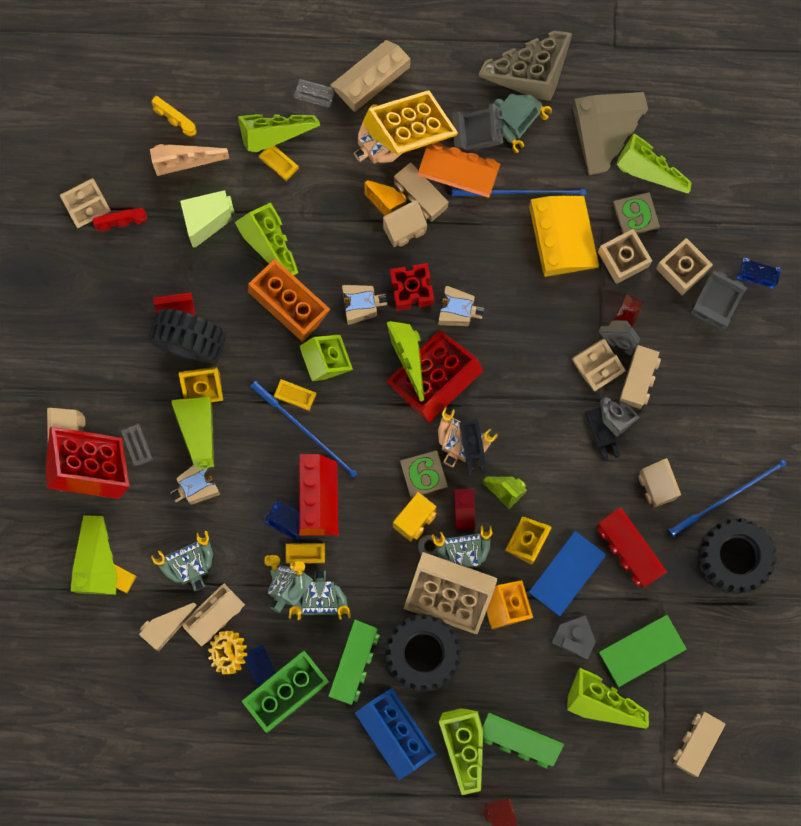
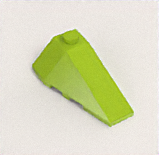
M263 114L238 116L243 144L251 152L268 149L320 126V122L315 115H291L290 118L281 117L280 115H274L273 118H263Z
M633 134L618 158L617 165L620 170L625 173L628 172L632 176L689 193L692 183L676 168H670L662 155L658 157L651 151L653 147L649 143Z
M271 203L249 212L235 222L243 238L269 264L276 259L293 276L298 273L292 252L287 249L285 243L288 241L287 237L282 234L280 229L282 225L281 220Z
M389 321L387 326L391 343L420 401H423L422 369L418 341H421L417 330L413 331L410 324Z
M485 477L482 481L509 509L527 491L525 489L526 485L519 478Z
M83 516L72 571L71 592L78 594L116 595L117 572L114 567L113 554L110 550L103 516Z
M579 668L568 694V711L588 719L645 729L649 727L648 711L631 699L621 697L617 693L618 690L613 686L611 689L602 683L603 679Z
M457 709L444 712L440 717L439 724L461 794L465 795L481 791L483 727L478 711Z

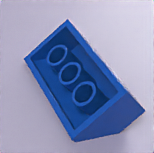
M392 688L355 712L399 780L436 755Z

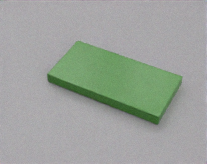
M665 615L605 648L599 654L617 687H620L687 649L668 615Z

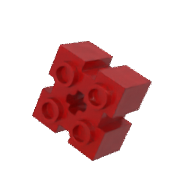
M428 263L413 265L411 271H406L405 267L390 269L392 290L397 289V291H394L396 311L411 309V305L418 303L419 308L434 305L432 285L427 286V284H430ZM409 285H413L415 289L410 290Z

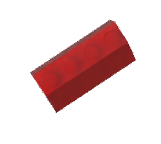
M300 454L298 463L299 536H338L337 461L320 454Z
M621 507L597 524V532L603 539H607L609 549L614 555L617 554L619 556L621 566L625 571L629 570L632 574L631 579L637 587L644 588L667 572Z

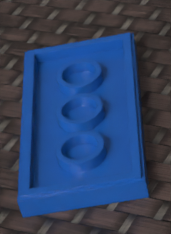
M575 531L528 593L560 617L606 554Z

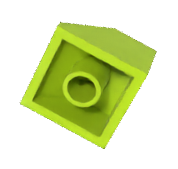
M341 335L313 337L300 345L312 381L326 380L353 370Z

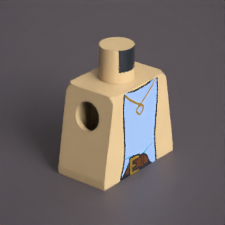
M342 286L348 325L377 316L376 307L387 305L386 294L374 295L373 286Z
M446 286L438 325L469 326L470 317L482 319L484 308L473 306V295Z
M194 465L177 477L180 487L170 492L175 502L186 497L190 504L220 495L208 470L195 469Z

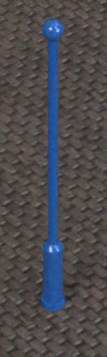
M452 187V197L481 196ZM585 189L580 191L492 190L491 194H580L585 196L587 191Z
M257 380L250 386L252 390L254 389L270 405H272L273 407H277L303 432H305L312 440H314L322 449H324L332 458H334L341 466H343L349 472V475L351 477H355L357 475L356 470L349 468L322 442H320L303 425H301L284 408H282L279 405V402L260 384H258L259 382Z
M780 460L779 464L704 511L690 516L673 528H669L670 536L672 538L675 537L676 534L697 522L701 516L778 468L785 467L786 461Z

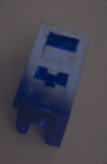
M745 257L742 260L738 278L774 289L779 282L782 268L764 265Z
M277 500L266 516L265 524L299 542L302 537L299 536V512Z
M264 646L254 648L246 652L247 656H244L257 687H260L276 674Z

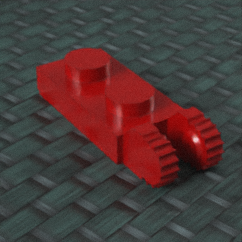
M135 208L93 217V223L96 231H107L114 226H128L130 222L141 224L147 221V215L144 209Z

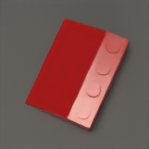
M441 330L420 349L424 392L423 401H420L403 366L386 381L428 422H431L483 372L478 359Z
M50 427L45 471L48 489L119 499L130 487L122 438Z

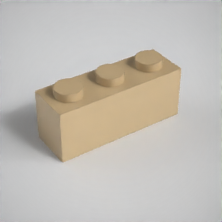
M410 162L394 176V187L407 196L406 199L409 203L417 200L424 218H428L432 222L448 208L449 202L426 178L417 175L419 170Z
M637 345L619 402L627 403L629 406L641 409L643 404L647 405L650 397L647 391L649 387L653 386L655 381L653 372L654 369L659 367L661 359L658 356L660 352Z
M224 583L181 625L203 646L234 615L238 614L245 604Z
M701 712L700 715L696 714L692 721L694 726L691 732L687 731L683 738L685 743L682 749H678L673 757L675 760L673 765L694 777L699 776L726 725L706 712Z

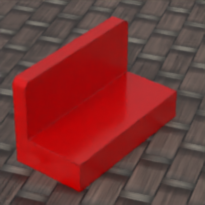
M191 292L153 297L156 313L161 309H173L195 316L194 300Z

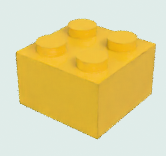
M417 492L395 519L393 528L409 541H412L413 538L417 540L424 532L423 526L426 523L429 525L436 517V506Z

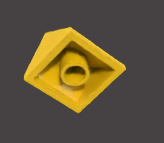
M218 367L179 372L184 399L210 397L211 402L223 401Z
M522 516L505 551L532 565L552 527Z

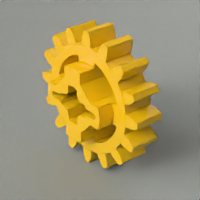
M233 631L219 632V635L214 636L215 641H210L212 649H208L212 653V656L209 657V660H213L211 666L217 667L216 671L222 672V674H234L236 670L242 669L240 664H245L243 656H247V653L244 652L247 645H242L244 639L239 638V633H233Z

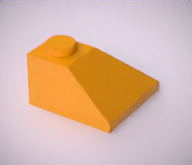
M369 180L365 182L366 197L384 216L406 206L407 199L401 191L397 192L393 187Z
M522 580L495 586L487 608L491 629L533 618Z

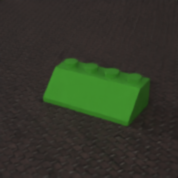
M354 620L329 694L330 698L350 705L353 704V701H358L361 691L357 689L360 682L364 683L367 674L364 668L366 663L370 664L373 653L370 652L372 644L376 645L380 634H377V628Z
M303 651L242 700V703L263 730L268 733L330 682L308 654Z
M486 713L482 723L483 743L492 746L494 742L500 745V750L508 753L511 750L518 752L517 757L529 761V758L537 760V765L546 769L548 765L554 766L564 746L561 742L491 713Z

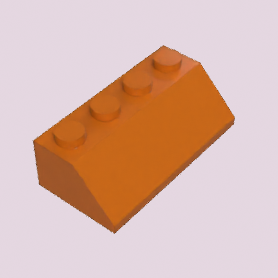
M435 142L427 146L417 175L489 198L497 178L500 163H497L494 159H484L475 153H465L458 148H449L439 142Z
M276 259L248 284V293L302 342L316 330L330 311V308Z

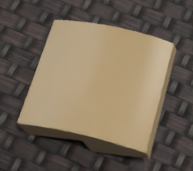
M93 178L60 195L77 228L93 221V217L111 212Z
M601 339L572 358L575 366L593 391L601 388L626 371L617 355L613 354L605 339Z

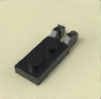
M601 407L586 411L585 413L596 446L599 448L603 461H608V454L604 447L610 445L613 456L618 458L620 454L616 445L614 433L603 423Z
M478 419L459 422L469 475L473 476L475 473L472 460L479 459L481 473H486L485 453Z

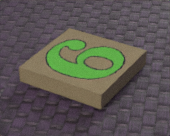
M650 192L613 202L622 234L632 229L635 230L636 234L660 228Z
M437 450L400 461L410 498H413L417 492L424 495L448 488Z

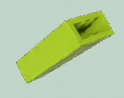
M210 397L172 400L173 411L194 468L208 469L209 467H214L213 414Z

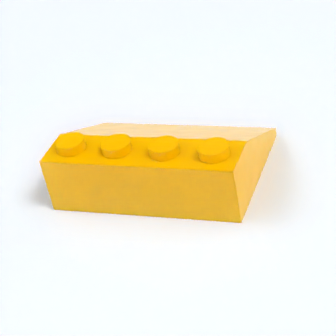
M429 90L369 108L362 122L372 138L396 155L458 134Z
M548 196L531 199L529 208L543 276L547 277L599 268L584 196Z

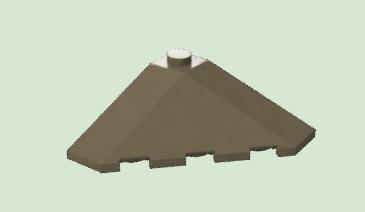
M552 31L548 33L549 37L542 41L536 38L525 43L526 47L519 51L513 48L502 53L501 59L493 61L492 58L484 62L479 72V77L524 95L530 94L536 99L551 101L558 84L572 33Z
M644 92L592 95L574 100L572 109L589 176L606 173L609 170L614 156H618L625 145L624 141L628 135H632L638 126V120L648 111Z

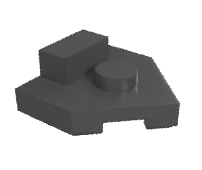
M612 320L609 326H601L599 329V333L609 345L614 347L616 344L620 348L625 349V353L632 355L640 341V337L628 321Z
M605 397L600 400L603 423L617 437L640 418L627 403L612 402L611 399Z
M586 615L559 625L552 640V644L588 660L596 642Z

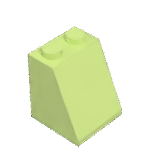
M225 190L180 201L188 235L193 247H197L232 220L231 213H234L231 197L226 196Z

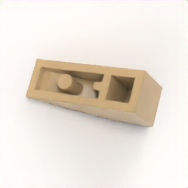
M191 603L152 619L151 622L146 621L140 628L142 632L139 635L153 648L160 651L198 606L195 603Z

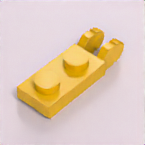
M158 96L152 99L153 110L158 115H165L175 127L179 125L185 135L194 137L197 131L192 121Z

